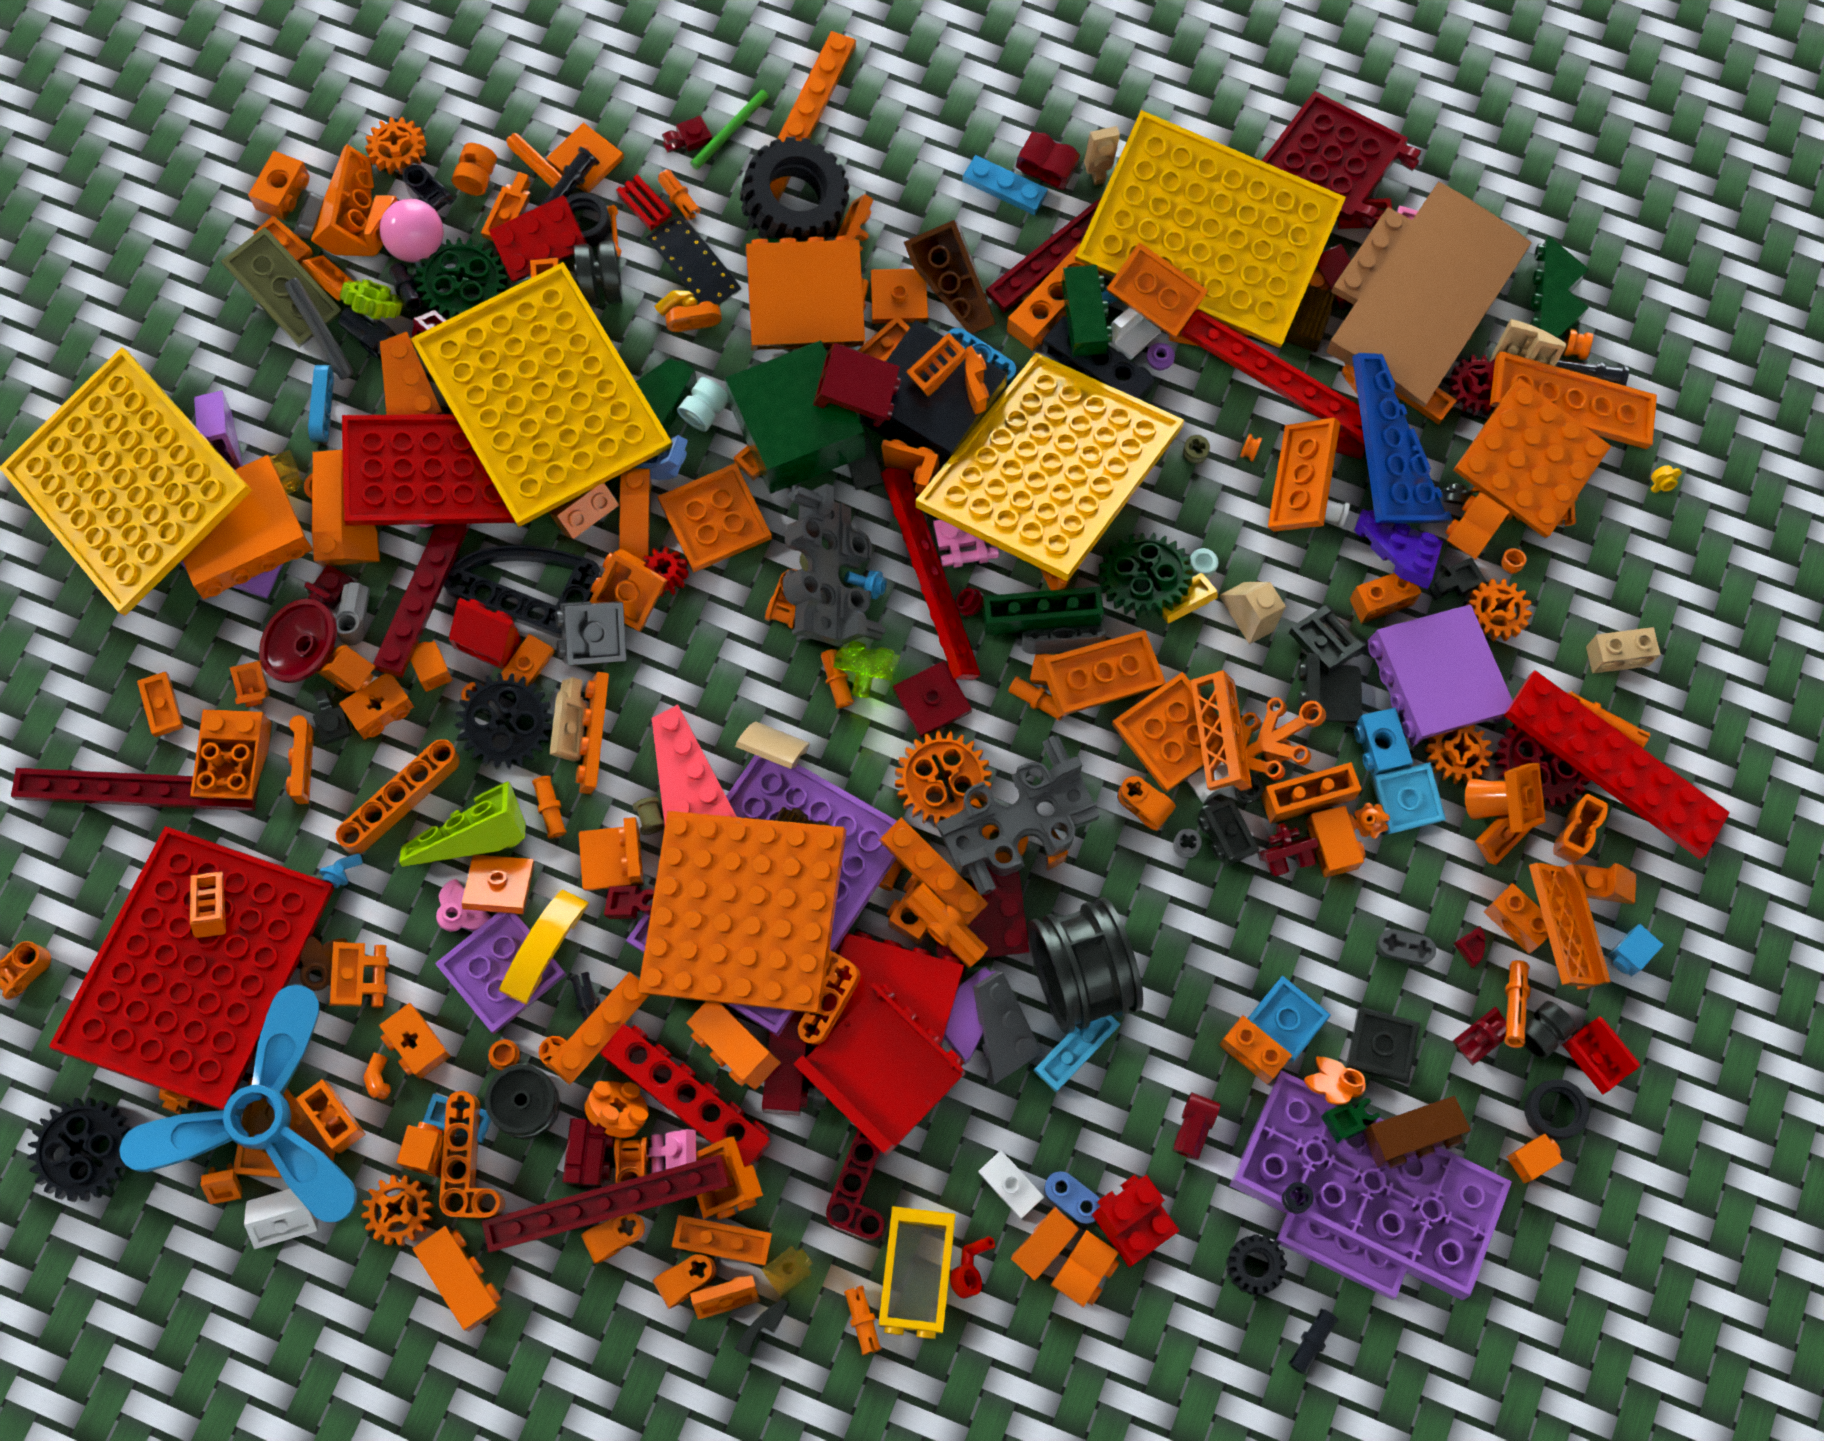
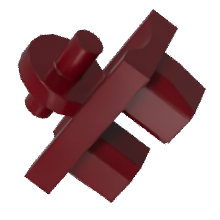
M1281 823L1276 825L1277 834L1268 837L1271 845L1279 842L1280 845L1258 851L1259 860L1266 862L1271 875L1280 876L1290 872L1286 861L1288 856L1295 855L1299 868L1316 864L1314 848L1319 847L1317 838H1310L1309 836L1292 841V838L1300 836L1298 828L1288 830L1287 826Z
M1495 1006L1452 1042L1473 1066L1504 1041L1506 1020Z

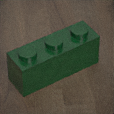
M1097 265L1063 268L1061 284L1072 357L1106 354L1108 343L1112 342L1111 325H1106L1105 317H1108L1107 300H1102L1101 294L1105 289L1104 277L1098 274Z

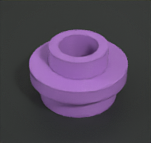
M1156 343L1148 349L1146 358L1148 364L1153 369L1162 371L1173 364L1175 353L1169 345ZM1157 353H1162V354H1164L1166 357L1160 358V357H1158L1156 354H1157Z

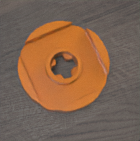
M598 1081L593 1086L585 1102V1113L594 1126L599 1123L606 1128L604 1133L614 1137L627 1138L634 1136L643 1127L648 1118V1106L640 1095V1089L636 1084L632 1082L623 1084L616 1081Z

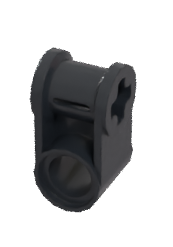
M413 164L404 170L403 180L408 194L413 199L426 202L436 212L445 205L454 203L448 190L422 165ZM415 181H422L418 184H413Z

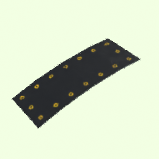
M679 215L645 237L677 274L688 290L694 294L699 304L705 301L719 304L741 289L727 268L682 215Z

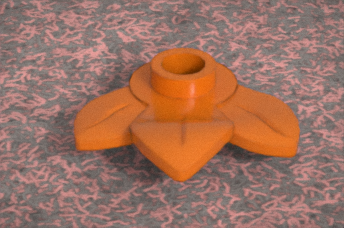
M1317 1056L1315 1060L1320 1073L1307 1076L1304 1079V1083L1310 1090L1318 1094H1325L1326 1101L1335 1105L1349 1103L1351 1098L1362 1096L1366 1089L1365 1078L1361 1072L1352 1068H1345L1341 1062L1326 1057Z

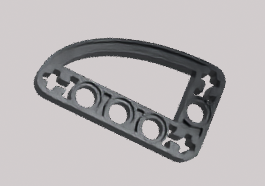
M507 545L478 550L462 557L453 564L444 587L448 594L456 599L462 598L466 601H470V599L477 600L484 604L487 610L494 613L497 610L505 612L515 622L562 639V630L557 629L556 623L550 620L551 613H553L552 616L555 620V612L560 611V604L568 603V597L573 593L582 594L584 597L582 602H590L593 595L590 592L595 580L601 577L599 566L593 560L572 553L537 546ZM506 561L538 562L573 570L556 606L470 573L481 566ZM591 569L594 576L586 578L584 582L585 589L581 586L584 580L582 572H588ZM461 578L463 584L470 587V590L468 592L467 588L461 585H457L454 589L451 582H457ZM482 587H488L492 590L491 596L486 600L476 598V592ZM513 597L518 600V605L513 610H505L502 607L504 600ZM534 608H542L545 614L542 619L534 621L529 618V612Z

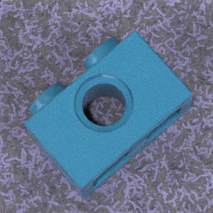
M1396 708L1360 716L1355 724L1356 726H1354V735L1356 741L1362 744L1364 750L1363 764L1365 769L1371 772V776L1408 768L1413 764ZM1375 739L1383 740L1387 744V749L1379 748L1375 743Z

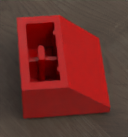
M459 598L449 634V641L453 648L504 670L522 642L513 618L499 610L496 613L487 610L486 606L477 600L470 599V601Z

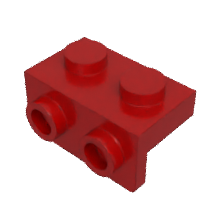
M1601 1016L1584 1026L1562 1044L1602 1095L1610 1091L1626 1076L1641 1066Z

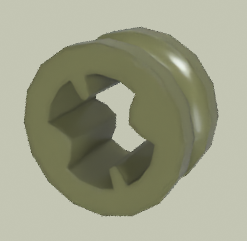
M1201 435L1190 436L1184 444V458L1193 464L1202 463L1208 456L1210 444ZM1193 445H1197V448L1201 449L1200 454H1196L1195 450H1191Z

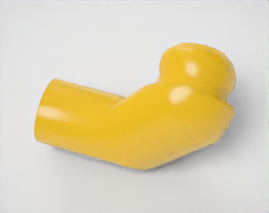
M673 290L654 307L664 316L675 306L697 305V300L694 298V294L689 291Z

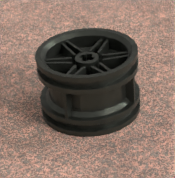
M1107 898L1097 899L1095 905L1091 902L1083 903L1080 911L1056 918L1053 914H1048L1043 917L1042 923L1037 918L1028 922V938L1036 973L1049 1009L1064 1034L1074 1032L1075 1025L1081 1030L1089 1027L1091 1021L1112 1014L1121 1017L1127 1015L1128 1010L1133 1013L1142 1010L1143 989L1136 958L1124 925L1114 906Z

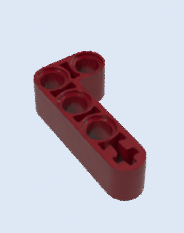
M858 1129L827 1205L826 1216L828 1223L834 1229L863 1241L873 1242L882 1236L884 1220L878 1212L860 1204L881 1151L868 1138H861L864 1134ZM863 1146L869 1147L873 1151V1157L868 1162H860L855 1157L857 1149ZM849 1176L858 1177L862 1183L860 1189L856 1192H848L843 1187L845 1179ZM845 1206L849 1210L850 1214L846 1221L836 1222L833 1220L831 1214L835 1207ZM866 1218H874L878 1221L879 1229L874 1234H866L862 1231L861 1223Z

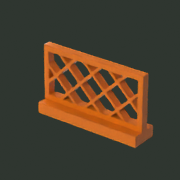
M1538 862L1529 865L1562 985L1577 986L1578 990H1585L1611 982L1578 865L1570 864L1561 867Z

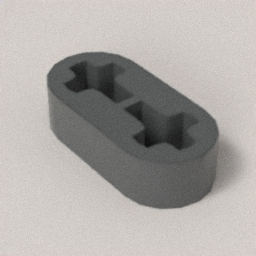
M311 191L308 193L293 234L305 240L309 238L317 221L324 197Z
M1388 929L1376 941V949L1382 957L1399 962L1423 966L1428 964L1436 955L1435 943L1430 938L1418 934ZM1392 937L1394 938V943L1402 945L1403 948L1395 947L1390 951L1388 950L1389 946L1384 941ZM1422 944L1424 945L1423 949L1428 951V954L1420 958L1418 957L1419 953L1409 949V947L1417 948Z

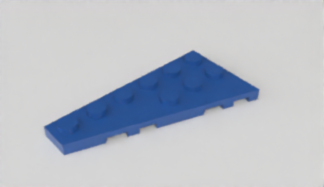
M1358 353L1352 356L1376 523H1448L1453 521L1450 512H1445L1440 498L1443 495L1440 488H1435L1429 474L1431 467L1415 429H1410L1404 416L1407 414L1404 403L1399 404L1394 392L1396 384L1383 354Z

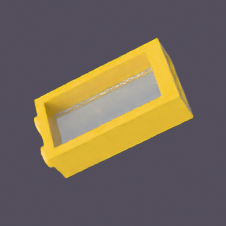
M892 1206L878 1324L880 1327H885L884 1333L903 1335L904 1329L917 1331L916 1337L936 1339V1333H943L956 1214Z

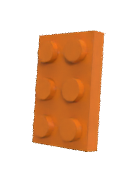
M1140 242L1106 288L1107 292L1174 339L1209 291Z

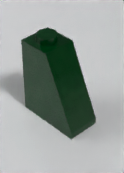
M671 358L636 381L666 433L678 415L677 408L690 395L692 388L697 383L695 369L689 363L682 360L678 362Z

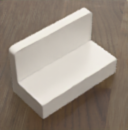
M1129 307L1112 322V342L1108 344L1131 360L1158 337L1161 330Z
M291 1189L246 1202L244 1226L254 1249L318 1231L316 1217Z

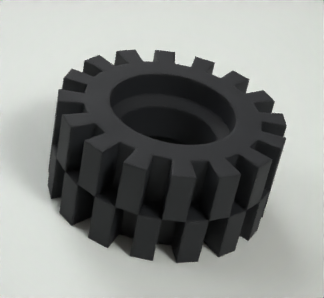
M1254 1234L1239 1240L1230 1249L1229 1257L1226 1259V1264H1228L1227 1274L1232 1278L1230 1281L1233 1285L1236 1284L1240 1291H1246L1250 1295H1262L1274 1290L1282 1283L1281 1280L1287 1273L1285 1271L1287 1260H1284L1283 1256L1285 1255L1284 1250H1280L1279 1244L1276 1241H1271L1270 1237L1265 1235L1259 1236V1234ZM1252 1252L1263 1254L1268 1261V1271L1263 1277H1253L1245 1269V1259Z

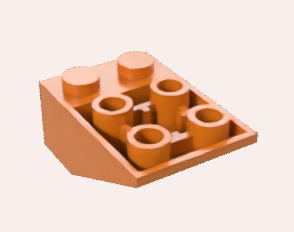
M203 709L191 797L253 799L268 754L272 722L263 712Z

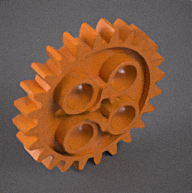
M937 731L936 739L934 740L928 734H925V743L922 744L915 739V750L908 747L905 748V754L908 758L899 757L898 763L904 768L895 769V775L901 777L895 780V787L903 789L898 792L897 797L898 799L907 798L903 803V808L908 809L913 806L912 817L914 818L921 813L923 815V824L929 818H932L934 827H937V822L949 818L963 810L965 793L958 792L955 789L956 784L963 782L972 787L984 781L985 786L988 785L991 790V783L985 780L991 778L992 772L984 770L988 767L989 761L979 760L983 755L982 749L975 752L972 751L974 741L969 742L967 745L963 744L964 735H961L956 741L953 740L952 732L948 733L946 739H942L940 731ZM932 756L938 758L942 775L945 779H948V790L955 800L953 803L949 802L943 781L938 780L939 770ZM948 756H955L960 762L955 766H950L944 762V759ZM920 766H927L932 772L927 776H921L916 772V769ZM935 792L939 793L943 799L938 803H932L926 797L930 793ZM976 798L970 802L974 808L982 809V805L978 800H984Z

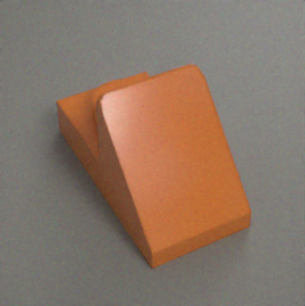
M1614 863L1609 868L1578 864L1587 898L1635 904L1636 874L1617 863Z

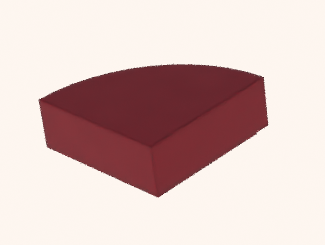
M1481 926L1454 943L1471 969L1482 960L1485 951L1486 938Z

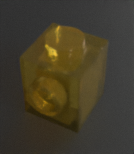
M791 1246L761 1270L781 1298H783L812 1275L808 1267L813 1262L802 1248L796 1251Z

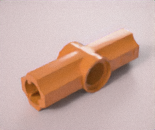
M924 883L920 884L904 901L907 907L926 925L925 928L938 943L947 946L968 968L972 967L989 949L966 926V920L952 906L945 905Z

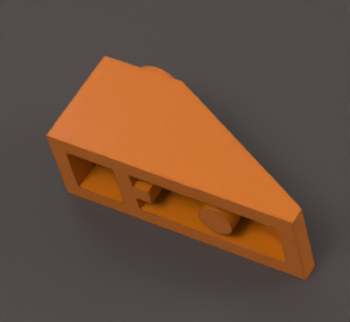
M632 468L620 475L619 549L622 548L643 561L644 555L649 556L652 482L650 469Z

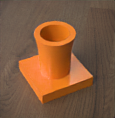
M1527 763L1505 771V781L1470 779L1465 789V806L1472 820L1509 815L1511 832H1524L1546 822L1539 763Z

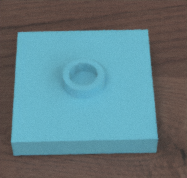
M1431 762L1371 777L1377 803L1382 805L1383 811L1390 816V820L1386 822L1388 825V830L1385 831L1386 835L1446 820Z

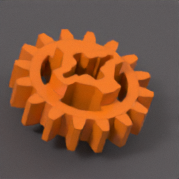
M390 117L388 124L381 120L379 121V129L371 128L373 136H366L368 145L365 148L372 165L376 164L379 171L386 167L389 175L394 170H398L399 174L402 175L404 168L413 163L420 165L422 163L420 156H426L424 147L427 146L421 128H416L414 121L406 124L404 117H401L399 122H395L393 117Z
M1494 578L1490 579L1487 585L1483 582L1480 583L1477 590H1473L1469 596L1471 600L1466 604H1471L1484 636L1487 633L1491 634L1492 641H1495L1499 635H1501L1503 641H1507L1511 635L1516 638L1521 633V630L1527 627L1529 624L1527 620L1532 615L1531 611L1526 610L1531 605V601L1523 600L1526 591L1517 592V583H1513L1509 587L1504 578L1499 584L1496 583Z
M1474 724L1429 737L1427 740L1431 744L1426 746L1425 751L1432 753V755L1426 761L1427 763H1435L1436 766L1433 769V773L1443 772V781L1449 776L1453 777V784H1457L1461 778H1463L1466 784L1472 779V776L1478 779L1483 774L1482 770H1486L1489 767L1490 763L1486 760L1493 753L1486 750L1491 741H1483L1481 738L1485 733L1484 730L1475 732ZM1453 735L1451 741L1445 740V742H1441L1443 738ZM1476 761L1472 767L1465 769L1467 763Z
M391 1175L389 1184L379 1180L380 1189L378 1191L371 1188L368 1190L373 1197L371 1201L363 1200L362 1204L369 1207V1211L361 1214V1217L370 1220L365 1229L367 1231L376 1230L373 1235L375 1240L379 1241L385 1236L384 1244L391 1246L394 1239H396L399 1246H404L406 1237L415 1242L417 1240L415 1234L417 1230L424 1233L427 1231L422 1224L424 1221H432L433 1217L426 1214V1210L434 1206L433 1203L425 1202L424 1200L430 1195L429 1191L422 1190L419 1192L422 1183L416 1180L410 1185V1177L404 1175L401 1182H399L397 1176ZM398 1189H403V1190H404V1191H401V1192H400L398 1195H396V1196H390V1197H389L388 1195H386V1194H388L389 1192L394 1191V1190H398ZM416 1201L418 1205L417 1216L414 1215L413 1204ZM380 1205L382 1217L378 1220L377 1210ZM393 1206H400V1209L403 1211L401 1216L395 1215V1212L392 1210ZM405 1224L408 1226L405 1230L391 1232V1230H394L399 1225Z

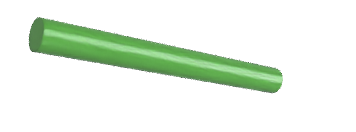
M761 89L690 162L694 169L698 170L769 98L767 92Z

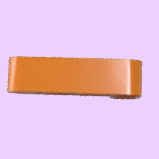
M462 1090L451 1094L446 1103L439 1205L441 1211L450 1217L490 1219L502 1214L506 1205L505 1198L497 1190L475 1188L478 1153L477 1138L481 1106L480 1101L475 1095ZM464 1100L470 1103V1107L463 1111L458 1110L456 1107L457 1104L463 1103ZM456 1119L463 1121V1119L468 1120L469 1125L463 1123H456ZM464 1129L468 1133V1140L465 1145L458 1147L455 1144L454 1138L457 1131ZM462 1161L466 1166V1172L462 1178L456 1179L452 1174V1169L457 1162ZM460 1194L464 1201L463 1207L459 1211L454 1212L450 1207V1200L454 1195ZM491 1194L495 1198L496 1204L492 1211L486 1213L482 1209L481 1203L485 1196Z

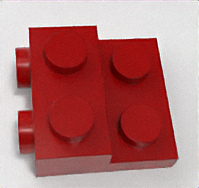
M1136 1174L1120 1185L1123 1191L1118 1195H1115L1113 1191L1106 1194L1097 1201L1100 1208L1091 1214L1129 1268L1180 1231L1161 1204L1165 1199L1147 1174L1138 1179Z

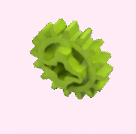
M363 279L362 282L356 280L355 283L350 280L347 283L344 282L340 293V299L344 300L345 304L352 305L354 312L367 315L372 319H381V316L387 319L388 316L396 318V316H400L403 306V300L399 299L398 295L391 294L389 287L367 279Z

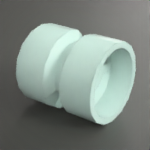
M701 377L691 390L692 396H687L677 408V412L690 426L699 431L706 432L715 421V413H720L729 401L727 392L721 386L708 378Z

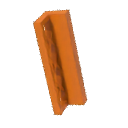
M1224 670L1190 680L1207 789L1214 791L1234 785L1240 791L1251 789L1252 783L1234 679ZM1214 683L1215 691L1209 700L1204 699L1201 696L1200 687ZM1211 708L1219 712V718L1213 727L1207 725L1205 721ZM1216 735L1223 738L1224 743L1217 755L1210 751L1209 746ZM1222 762L1227 765L1229 777L1215 780L1214 771Z

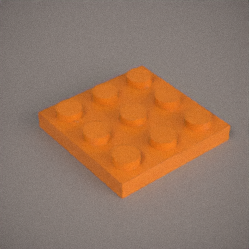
M736 463L657 496L693 573L772 539V534Z
M1183 672L1112 721L1111 725L1165 793L1204 767L1191 682ZM1212 708L1205 718L1206 724L1210 727H1213L1219 718ZM1218 735L1214 737L1209 745L1211 752L1217 755L1224 744L1223 738Z

